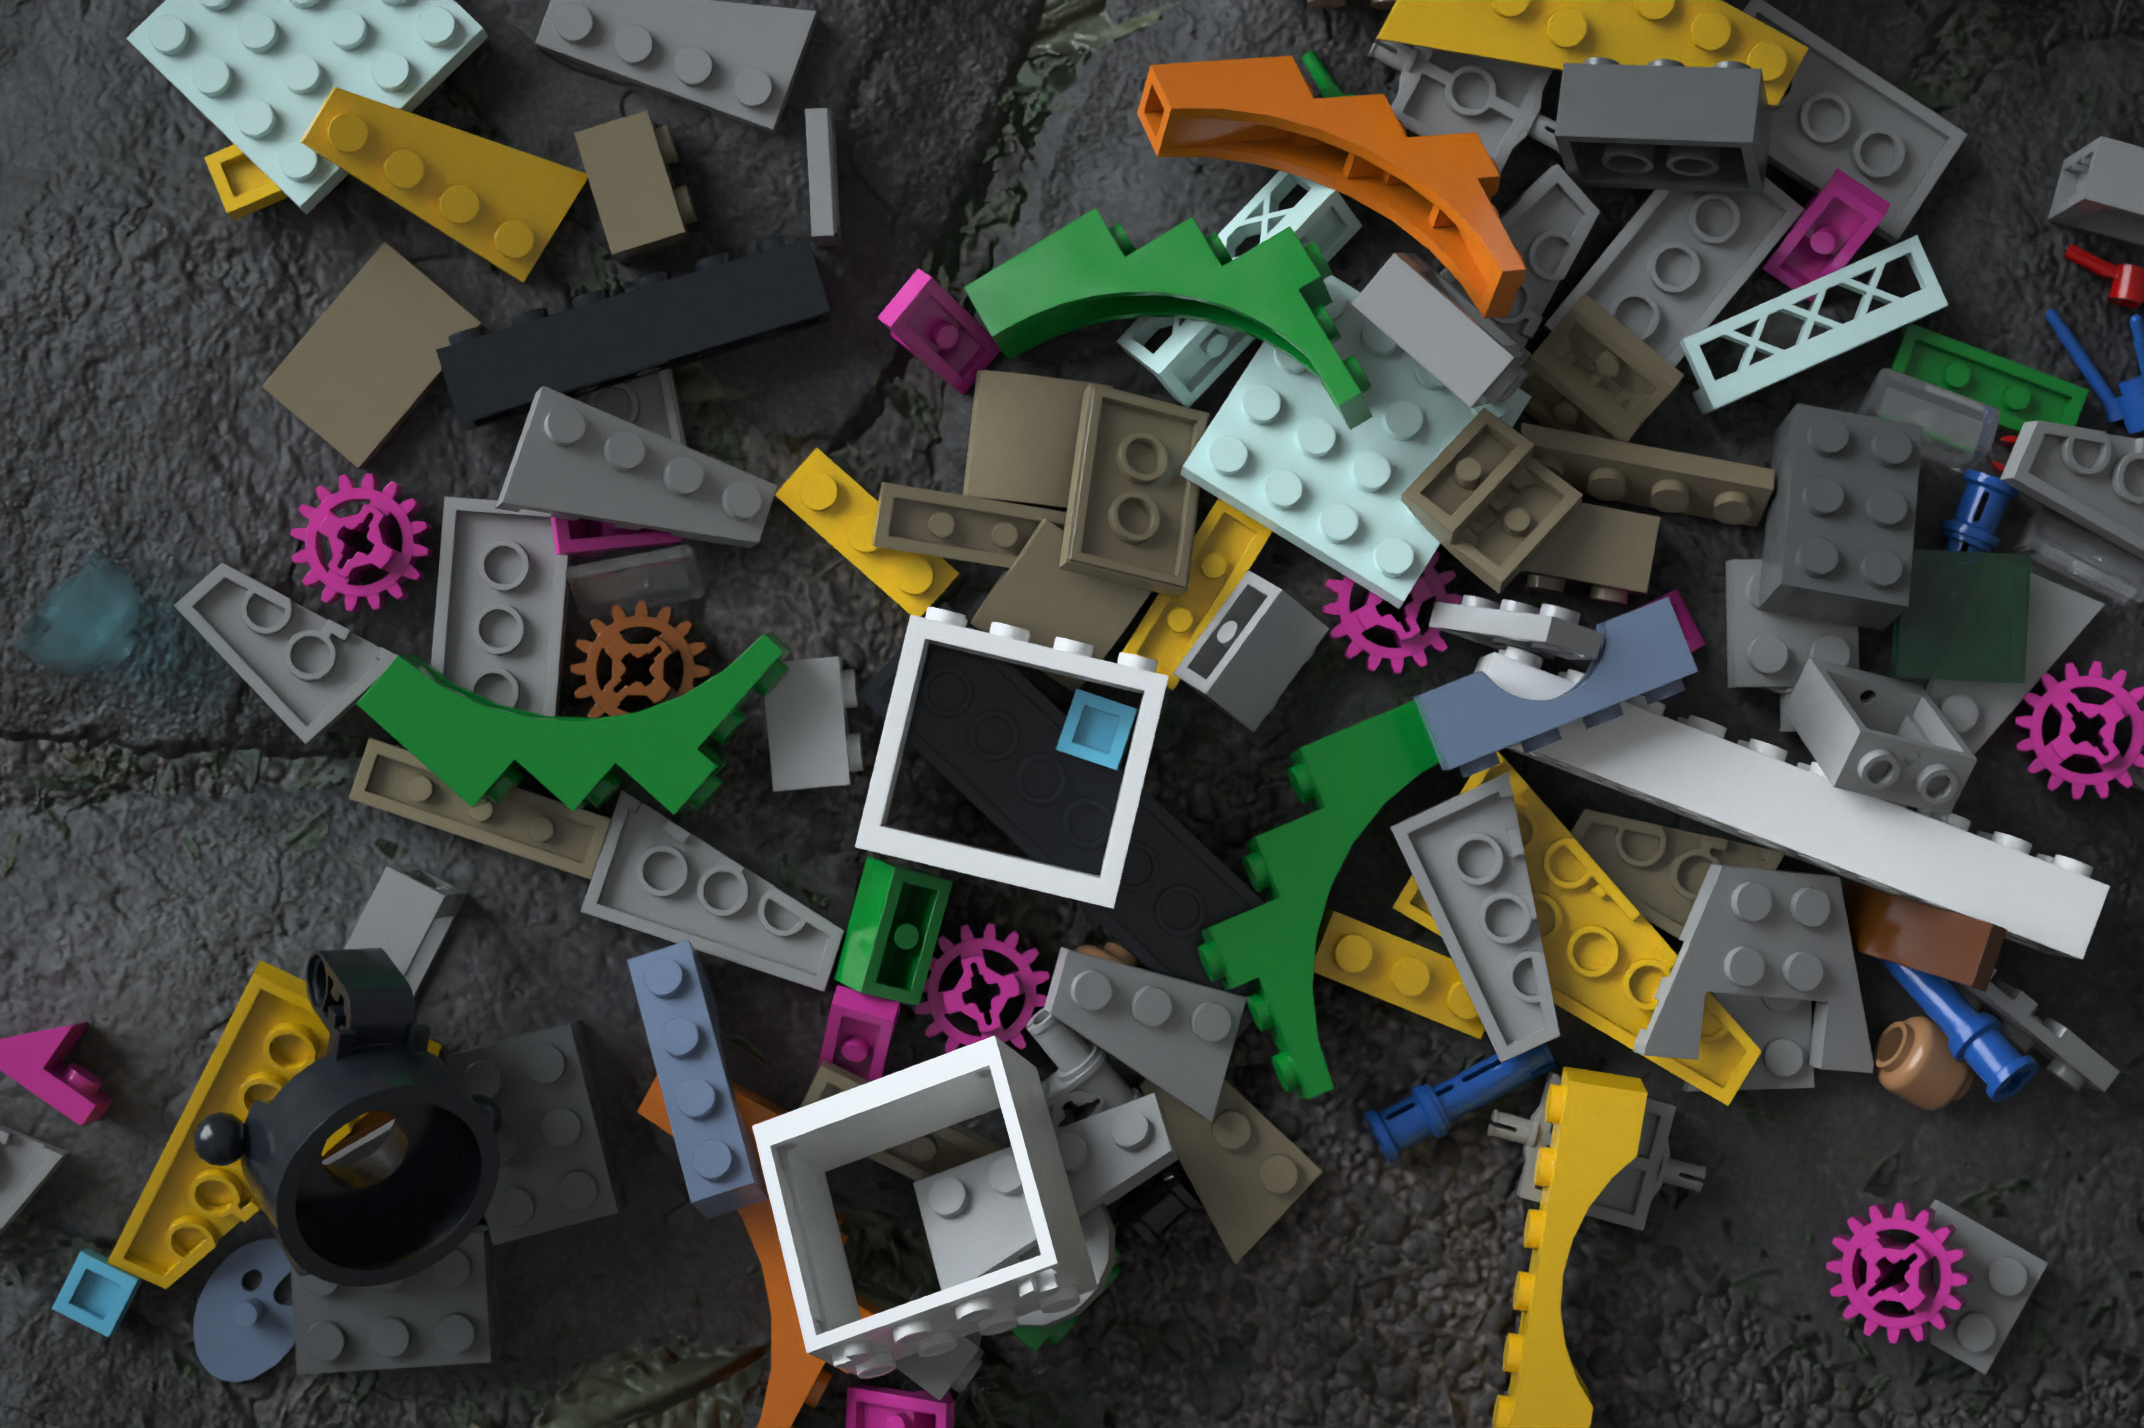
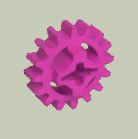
M366 473L362 480L361 488H357L352 477L346 474L340 475L338 483L339 492L334 493L327 487L319 485L315 490L322 503L317 508L303 504L300 505L298 510L304 517L309 519L307 528L291 529L290 536L305 542V549L291 556L292 562L310 565L312 570L302 580L305 586L314 588L323 583L326 585L321 597L323 602L333 605L344 594L345 609L347 611L359 613L364 598H367L373 610L383 611L386 606L385 594L390 593L395 598L404 601L409 596L403 582L407 578L421 582L425 579L426 576L420 569L415 567L417 558L433 557V550L419 545V537L431 532L432 526L427 522L413 520L412 517L422 507L418 500L411 498L402 503L398 502L403 490V486L391 481L382 492H379L380 482L379 477ZM370 501L368 505L364 504L359 514L347 517H340L335 514L349 504ZM396 521H398L402 532V552L395 548L391 532ZM356 532L367 534V539L374 544L369 555L357 552L358 548L356 545L350 542ZM323 535L328 537L333 555L328 565L322 550ZM383 569L389 573L386 577L375 583L360 586L354 585L356 581H361L365 572Z
M1437 550L1423 570L1422 577L1418 578L1407 596V605L1399 610L1402 618L1399 622L1391 614L1382 617L1378 614L1376 606L1384 599L1367 590L1363 606L1350 613L1349 600L1355 582L1346 576L1342 581L1329 579L1325 582L1324 588L1337 595V600L1334 603L1323 606L1321 608L1322 614L1337 616L1339 625L1334 627L1328 633L1330 640L1346 636L1350 641L1343 655L1347 660L1363 652L1367 654V671H1375L1381 659L1388 660L1389 668L1392 675L1402 673L1404 658L1409 657L1418 669L1427 665L1426 655L1423 650L1427 646L1439 653L1446 650V643L1438 635L1440 630L1428 626L1424 634L1421 635V630L1416 622L1422 602L1432 597L1433 607L1435 602L1460 604L1462 602L1461 595L1446 594L1444 585L1456 577L1454 570L1438 574L1433 568L1440 556ZM1370 628L1389 633L1394 643H1397L1398 648H1388L1374 644L1361 633Z
M2094 661L2088 671V676H2079L2077 668L2071 662L2065 665V680L2058 683L2054 677L2047 673L2041 676L2040 680L2046 691L2042 697L2026 692L2022 700L2034 711L2032 716L2016 717L2015 726L2029 730L2030 738L2017 743L2016 749L2017 752H2034L2036 759L2026 770L2030 775L2037 774L2044 769L2051 774L2046 790L2053 792L2062 782L2071 784L2072 800L2079 801L2084 793L2085 786H2093L2095 793L2101 800L2108 798V782L2113 779L2125 789L2133 785L2131 776L2127 772L2130 766L2144 770V755L2139 753L2141 747H2144V710L2140 711L2137 705L2144 696V687L2133 689L2128 693L2122 687L2126 679V671L2121 669L2114 674L2111 680L2102 678L2101 662ZM2094 689L2104 692L2113 698L2103 705L2082 703L2075 693L2073 694L2071 691ZM2051 706L2060 719L2058 737L2044 746L2042 722L2045 712ZM2067 707L2072 710L2075 716L2080 715L2086 722L2093 720L2095 717L2101 721L2103 727L2097 733V738L2101 742L2099 746L2106 756L2102 754L2097 746L2093 747L2087 741H2083L2078 745L2071 741L2070 735L2076 726L2072 720L2073 715ZM2128 716L2131 726V739L2128 749L2122 757L2120 751L2113 743L2115 726ZM2070 757L2091 759L2102 772L2080 774L2069 771L2060 766V764Z
M989 922L987 924L983 937H975L969 924L961 926V942L954 944L944 934L937 939L940 949L944 954L940 958L932 956L929 967L931 974L929 978H926L923 991L927 992V1000L920 1002L919 1006L914 1007L915 1014H932L934 1021L925 1031L928 1038L942 1031L949 1036L944 1052L955 1051L960 1043L968 1046L992 1036H996L1004 1043L1010 1040L1021 1050L1027 1046L1025 1036L1021 1031L1035 1015L1033 1013L1035 1006H1045L1047 995L1037 992V985L1048 980L1050 974L1049 970H1032L1030 964L1035 960L1039 951L1036 947L1027 949L1023 953L1017 950L1015 947L1019 941L1020 933L1016 930L1010 933L1005 941L996 939L995 923ZM983 949L993 950L1005 955L1019 970L1007 973L1001 972L987 963ZM960 955L964 970L962 977L956 986L939 991L940 981L946 967ZM973 962L977 964L979 974L983 975L987 984L998 983L1000 992L993 995L989 1012L992 1021L987 1019L986 1011L981 1009L978 1000L967 1001L965 997V991L971 989L974 984L973 976L975 975ZM1026 993L1024 1006L1019 1016L1004 1029L1001 1011L1008 998ZM959 1011L977 1021L981 1035L960 1029L946 1014Z
M1909 1201L1897 1202L1892 1216L1889 1215L1883 1203L1869 1207L1871 1223L1859 1214L1848 1219L1847 1223L1854 1236L1841 1234L1834 1237L1832 1244L1844 1253L1843 1258L1827 1262L1826 1265L1827 1270L1842 1276V1283L1830 1289L1831 1296L1841 1297L1847 1295L1851 1302L1842 1314L1844 1318L1848 1320L1859 1314L1866 1317L1863 1334L1867 1336L1875 1334L1882 1326L1887 1327L1889 1343L1893 1344L1903 1340L1906 1328H1909L1916 1342H1919L1929 1337L1927 1321L1940 1330L1952 1324L1949 1314L1945 1311V1307L1955 1310L1964 1308L1967 1300L1956 1292L1955 1289L1956 1286L1965 1285L1973 1281V1274L1958 1270L1957 1261L1970 1254L1968 1247L1951 1248L1948 1242L1957 1228L1953 1224L1938 1230L1933 1227L1935 1210L1930 1207L1922 1210L1916 1218L1912 1217ZM1883 1230H1905L1920 1238L1913 1243L1897 1242L1891 1234L1886 1235ZM1917 1255V1259L1909 1265L1910 1269L1906 1272L1904 1281L1897 1284L1893 1283L1882 1289V1284L1890 1278L1889 1274L1895 1268L1893 1263L1900 1260L1905 1261ZM1860 1256L1867 1262L1866 1283L1863 1285L1859 1275ZM1936 1258L1941 1273L1939 1289L1931 1281L1932 1261ZM1884 1301L1901 1302L1908 1311L1913 1309L1915 1313L1897 1314L1887 1311L1879 1305Z

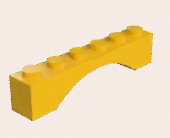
M1563 1066L1561 1084H1550L1545 1105V1122L1553 1123L1554 1125L1550 1148L1540 1146L1537 1153L1534 1185L1543 1186L1539 1210L1529 1209L1526 1217L1523 1243L1524 1248L1532 1249L1529 1272L1518 1271L1516 1277L1513 1309L1522 1311L1518 1334L1508 1333L1503 1354V1372H1510L1511 1378L1508 1396L1498 1394L1496 1397L1492 1428H1590L1593 1404L1588 1388L1570 1358L1564 1338L1561 1316L1563 1273L1573 1238L1589 1207L1610 1180L1637 1157L1648 1095L1640 1078Z

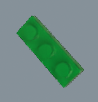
M1912 323L1903 326L1881 384L1887 388L2016 436L2019 435L2024 422L2039 420L2076 426L2089 391L2083 387Z

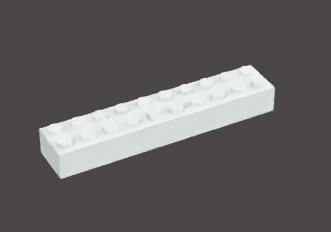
M1507 646L1506 650L1499 649L1498 653L1493 652L1479 657L1474 673L1483 671L1497 686L1506 692L1529 700H1550L1556 698L1575 686L1585 674L1568 669L1567 673L1559 672L1558 676L1540 670L1544 661L1543 658L1511 646ZM1642 695L1620 702L1619 704L1624 715L1586 729L1582 718L1559 726L1558 730L1562 739L1539 749L1524 753L1520 742L1505 748L1768 849L1786 852L1785 855L1876 890L1993 923L2007 929L2005 939L2049 955L2083 960L2110 888L2109 885L2090 878L2094 869L2090 865L2055 854L2054 858L2037 853L2036 857L2030 856L2031 843L2005 833L1994 831V834L1977 831L1976 835L1968 832L1971 821L1953 813L1944 815L1920 808L1914 812L1907 809L1908 805L1835 788L1817 762H1811V765L1798 762L1796 767L1785 763L1788 754L1786 750L1752 738L1750 742L1738 740L1737 744L1723 739L1727 728L1714 722L1692 715L1689 716V719L1678 717L1677 721L1662 716L1666 705L1658 701L1648 705L1645 696Z

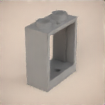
M2100 136L2063 161L2047 221L2144 247V148Z
M1394 253L1352 303L1355 308L1470 408L1489 403L1496 405L1499 401L1505 403L1529 375L1522 368V365L1532 354L1491 318L1484 319L1475 304L1417 254Z
M1809 657L1783 711L1835 788L1950 815L1977 762L1976 757L1921 685ZM1871 690L1872 695L1869 698L1860 699L1864 691Z
M413 864L386 866L344 949L382 948L407 980L415 997L468 892Z

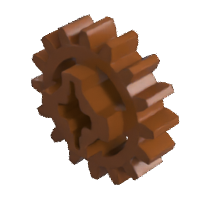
M638 601L635 616L629 617L622 606H613L612 616L614 623L609 626L594 618L590 622L594 632L598 635L594 642L578 639L575 644L582 652L588 654L586 663H577L571 665L570 672L586 676L587 684L574 692L576 698H593L596 702L587 715L589 718H601L607 714L614 716L630 713L621 708L625 704L628 705L635 697H649L657 705L696 688L697 679L712 676V669L697 665L696 660L697 657L709 650L707 643L695 642L690 644L687 640L692 634L695 625L687 620L680 623L677 627L672 626L674 609L667 606L660 610L656 618L651 617V609L646 601ZM638 628H649L662 632L659 637L656 636L649 644H634L623 633ZM606 652L612 658V679L603 688L600 669L603 655ZM678 653L681 654L683 661V679L679 690L671 683V663L679 656ZM655 656V662L649 669L651 675L655 678L652 683L648 685L636 681L629 686V679L634 674L633 667L629 664L632 658L637 657L647 661Z

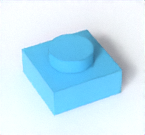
M1076 689L1056 750L1119 771L1139 710Z
M86 1248L80 1251L52 1309L107 1337H111L116 1334L143 1279L108 1264L109 1258Z

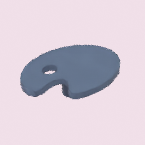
M262 1238L247 1243L231 1253L214 1270L199 1297L193 1326L196 1354L205 1369L220 1380L228 1382L252 1380L277 1365L295 1345L293 1304H284L276 1299V1290L279 1284L291 1273L290 1261L276 1238ZM250 1270H258L262 1274V1282L254 1290L247 1289L244 1285V1277Z

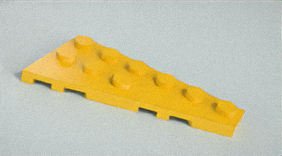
M1396 0L1376 40L1498 59L1499 61L1563 71L1564 63H1583L1584 60L1593 57L1613 59L1620 63V65H1647L1653 60L1670 59L1681 62L1687 67H1713L1719 62L1737 61L1745 63L1751 68L1762 69L1769 106H1778L1809 49L1807 46L1722 0Z
M1496 751L1500 764L1470 775L1460 794L1509 772L1554 1004L1634 1050V1043L1640 1028L1647 1029L1658 1004V1000L1654 999L1661 979L1663 976H1670L1678 954L1651 923L1645 919L1635 905L1630 902L1628 897L1623 894L1621 889L1585 848L1578 843V840L1499 751ZM1411 875L1392 908L1441 936L1413 875ZM1707 992L1705 994L1698 1060L1656 1056L1644 1057L1729 1106L1762 1051L1711 992Z
M259 961L107 1261L108 1264L167 1289L210 1253L226 1233L239 1222L243 1221L245 1223L261 1209L244 1177L241 1159L239 1158L236 1162L226 1166L210 1165L201 1159L195 1151L193 1135L202 1120L208 1115L218 1112L231 1113L245 1123L254 1101L272 1100L294 1076L309 1065L327 1056L330 1033L311 1006L307 994L306 981L264 961ZM429 1039L427 1051L438 1057L442 1045ZM367 1113L353 1119L330 1136L325 1143L322 1156L352 1131L354 1124Z

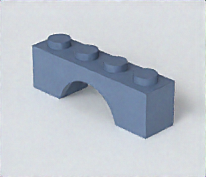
M1669 597L1597 624L1596 631L1604 634L1597 660L1591 661L1588 670L1575 686L1556 698L1550 700H1529L1517 697L1497 686L1483 671L1473 673L1415 696L1414 700L1442 770H1450L1459 766L1464 778L1500 764L1496 751L1520 742L1524 753H1528L1561 740L1562 737L1558 727L1582 718L1586 729L1622 716L1624 714L1619 703L1644 693L1649 705L1685 691L1681 678L1698 672V669Z
M689 940L628 959L627 962L691 1204L706 1219H710L769 1200L754 1142L737 1103L724 1060L718 1029L720 1017L704 960Z

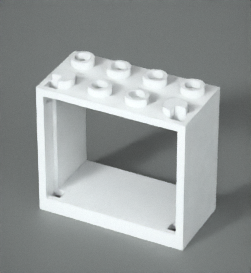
M928 607L925 618L910 615L855 847L1114 909L1169 676L1155 673L1158 661L1138 655L1120 652L1117 663L1092 658L1094 646L1079 641L1056 637L1053 648L1029 643L1031 635L1029 630L1007 624L992 622L989 633L966 628L968 622L966 615L944 609ZM929 644L1142 694L1100 876L886 825Z
M996 1036L752 1126L806 1352L834 1365L836 1368L844 1369L861 1379L882 1376L896 1369V1360L916 1353L920 1357H932L947 1353L957 1347L956 1339L978 1331L981 1335H995L1006 1332L1019 1324L1017 1317L1039 1309L1045 1314L1068 1310L1080 1303L1079 1295L1098 1289L1037 1068ZM1001 1107L1041 1255L861 1319L825 1172Z

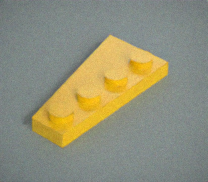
M337 87L332 88L300 140L301 144L523 283L588 179L587 174Z

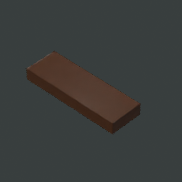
M1846 881L1842 892L1853 951L1986 992L2007 929L1993 923Z

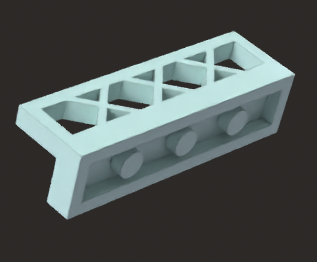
M1278 171L1218 236L1232 260L1237 258L1235 257L1236 248L1246 237L1261 234L1260 243L1290 226L1302 246L1314 241L1328 263L1362 227V224L1336 189L1333 190L1301 176ZM1297 184L1308 191L1293 208L1278 211L1279 203ZM1139 317L1116 342L1127 354L1152 372L1174 399L1183 406L1190 408L1255 338L1238 330L1204 321L1176 317ZM1173 326L1172 335L1154 354L1143 346L1160 328Z
M1916 235L1690 335L1679 342L1700 387L1692 394L1702 416L1900 329L1908 323H1913L1945 308L1948 306V303ZM1906 255L1921 290L1900 298L1877 289L1876 287L1885 264ZM1872 270L1867 285L1852 279ZM1837 285L1862 294L1854 319L1844 324L1818 315L1826 290ZM1814 296L1809 310L1794 305ZM1872 299L1887 304L1867 313ZM1778 311L1804 320L1795 346L1786 350L1759 341L1767 317ZM1755 322L1750 337L1735 331ZM1813 324L1828 330L1808 339ZM1719 337L1746 346L1737 371L1715 381L1700 346ZM1755 350L1770 356L1749 365Z

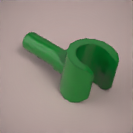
M1315 50L1306 53L1301 58L1322 91L1323 98L1355 96L1353 94H1343L1338 84L1334 83Z

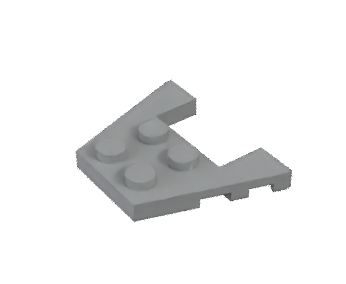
M1711 864L1679 937V940L1684 942L1670 976H1663L1654 996V999L1658 1000V1004L1647 1029L1640 1028L1634 1043V1052L1644 1056L1698 1060L1705 994L1707 992L1816 1001L1809 1066L1823 1070L1873 1073V1056L1840 877L1827 874Z

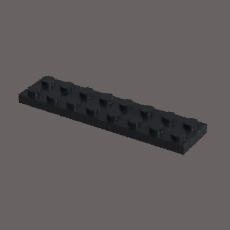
M945 601L938 607L939 609L955 612ZM967 623L966 628L973 629V628ZM929 644L906 741L1032 860L1100 876L1124 769L1120 767V770L1116 771L1057 751L1056 747L1067 716L1011 663ZM903 646L857 693L884 721ZM1143 787L1114 909L1076 900L1150 971L1225 990L1221 980L1212 982L1200 960L1197 946L1205 943L1200 931L1265 904L1256 893ZM1249 982L1226 990L1244 997L1253 994ZM1247 1000L1235 1040L1253 1022Z

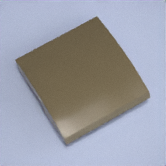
M1584 293L1523 364L1522 368L1529 375L1519 389L1532 396L1524 411L1544 427L1628 442L1645 419L1674 390L1684 374Z
M978 370L963 495L1067 510L1083 393L1090 383L1020 373ZM1098 384L1101 386L1113 388V386Z
M1484 407L1403 492L1401 501L1454 557L1500 594L1581 506L1583 494L1533 458L1535 444Z
M1043 518L1008 571L1004 570L969 623L986 633H989L992 622L1023 628L1030 631L1029 643L1053 648L1056 637L1083 642L1094 646L1092 658L1103 660L1152 591L1059 569L1064 531ZM1040 670L1073 693L1086 682L1085 680Z

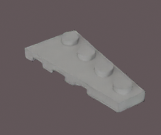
M551 0L535 45L540 50L775 134L817 22L818 14L817 11L715 0Z
M542 386L535 393L495 509L519 512L521 509L550 513L549 517L572 521L582 518L613 523V527L636 531H639L641 528L671 532V535L674 537L752 548L760 541L777 485Z
M1509 772L1390 827L1501 1063L1560 1036Z
M621 790L581 912L677 944L689 940L696 950L823 992L826 991L845 934L844 929L629 793Z
M1155 1093L1054 1130L1078 1217H1081L1101 1203L1108 1206L1178 1160L1161 1101ZM1012 1146L913 1182L941 1291L1020 1263L1019 1257L1038 1245Z

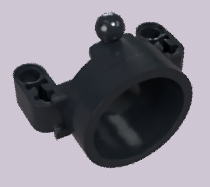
M382 948L314 951L307 963L306 988L312 1008L330 1033L327 1056L309 1065L294 1076L272 1100L254 1101L245 1123L231 1113L218 1112L208 1115L198 1124L193 1135L195 1151L201 1159L215 1166H226L236 1162L239 1158L241 1159L244 1177L268 1218L276 1240L299 1276L314 1275L330 1283L355 1287L388 1284L415 1275L443 1259L466 1239L481 1220L491 1202L499 1176L500 1152L496 1135L503 1123L502 1113L497 1102L487 1095L478 1093L470 1095L450 1067L440 1058L427 1051L431 1028L428 1024L415 1025V1000L412 989ZM372 1110L389 1112L394 1115V1123L388 1138L374 1153L359 1162L344 1166L322 1164V1151L327 1139L345 1124Z

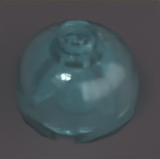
M97 547L92 548L78 561L84 569L75 579L72 576L69 578L64 576L21 629L25 635L13 642V646L50 671L71 676L87 674L105 661L116 667L126 658L139 640V637L131 632L140 613L139 594L130 576Z

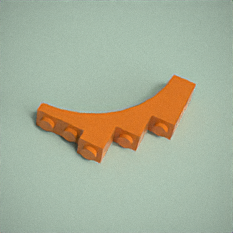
M1293 56L1150 65L1137 115L1157 157H1207L1252 163L1301 176L1333 190L1336 189V191L1352 197L1390 219L1429 249L1461 283L1484 319L1508 316L1517 291L1524 283L1526 267L1522 254L1519 250L1515 249L1501 223L1497 208L1490 203L1492 196L1497 193L1499 188V169L1495 160L1490 158L1477 132L1407 137L1403 122L1397 119L1384 94L1315 98L1311 84L1304 80Z
M656 1076L637 1113L673 1136L658 1076ZM731 1081L743 1119L753 1139L766 1186L752 1126L788 1113V1111ZM769 1198V1200L737 1210L744 1221L762 1265L771 1311V1370L762 1415L757 1428H798L792 1424L803 1403L815 1408L833 1373L823 1368L826 1361L806 1352ZM834 1209L838 1227H840L846 1215ZM840 1231L844 1246L849 1236ZM855 1292L861 1319L881 1313L882 1306ZM838 1368V1369H840V1370H842V1371H844V1372H846V1373L849 1374L848 1371H846V1370H844V1369H841V1368Z

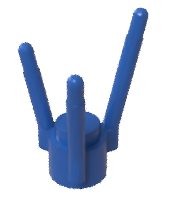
M2048 309L2045 313L2046 319L2101 400L2109 423L2123 419L2128 434L2143 431V318L2138 314L2130 318L2133 342L2141 375L2118 383L2121 395L2116 397L2055 309Z

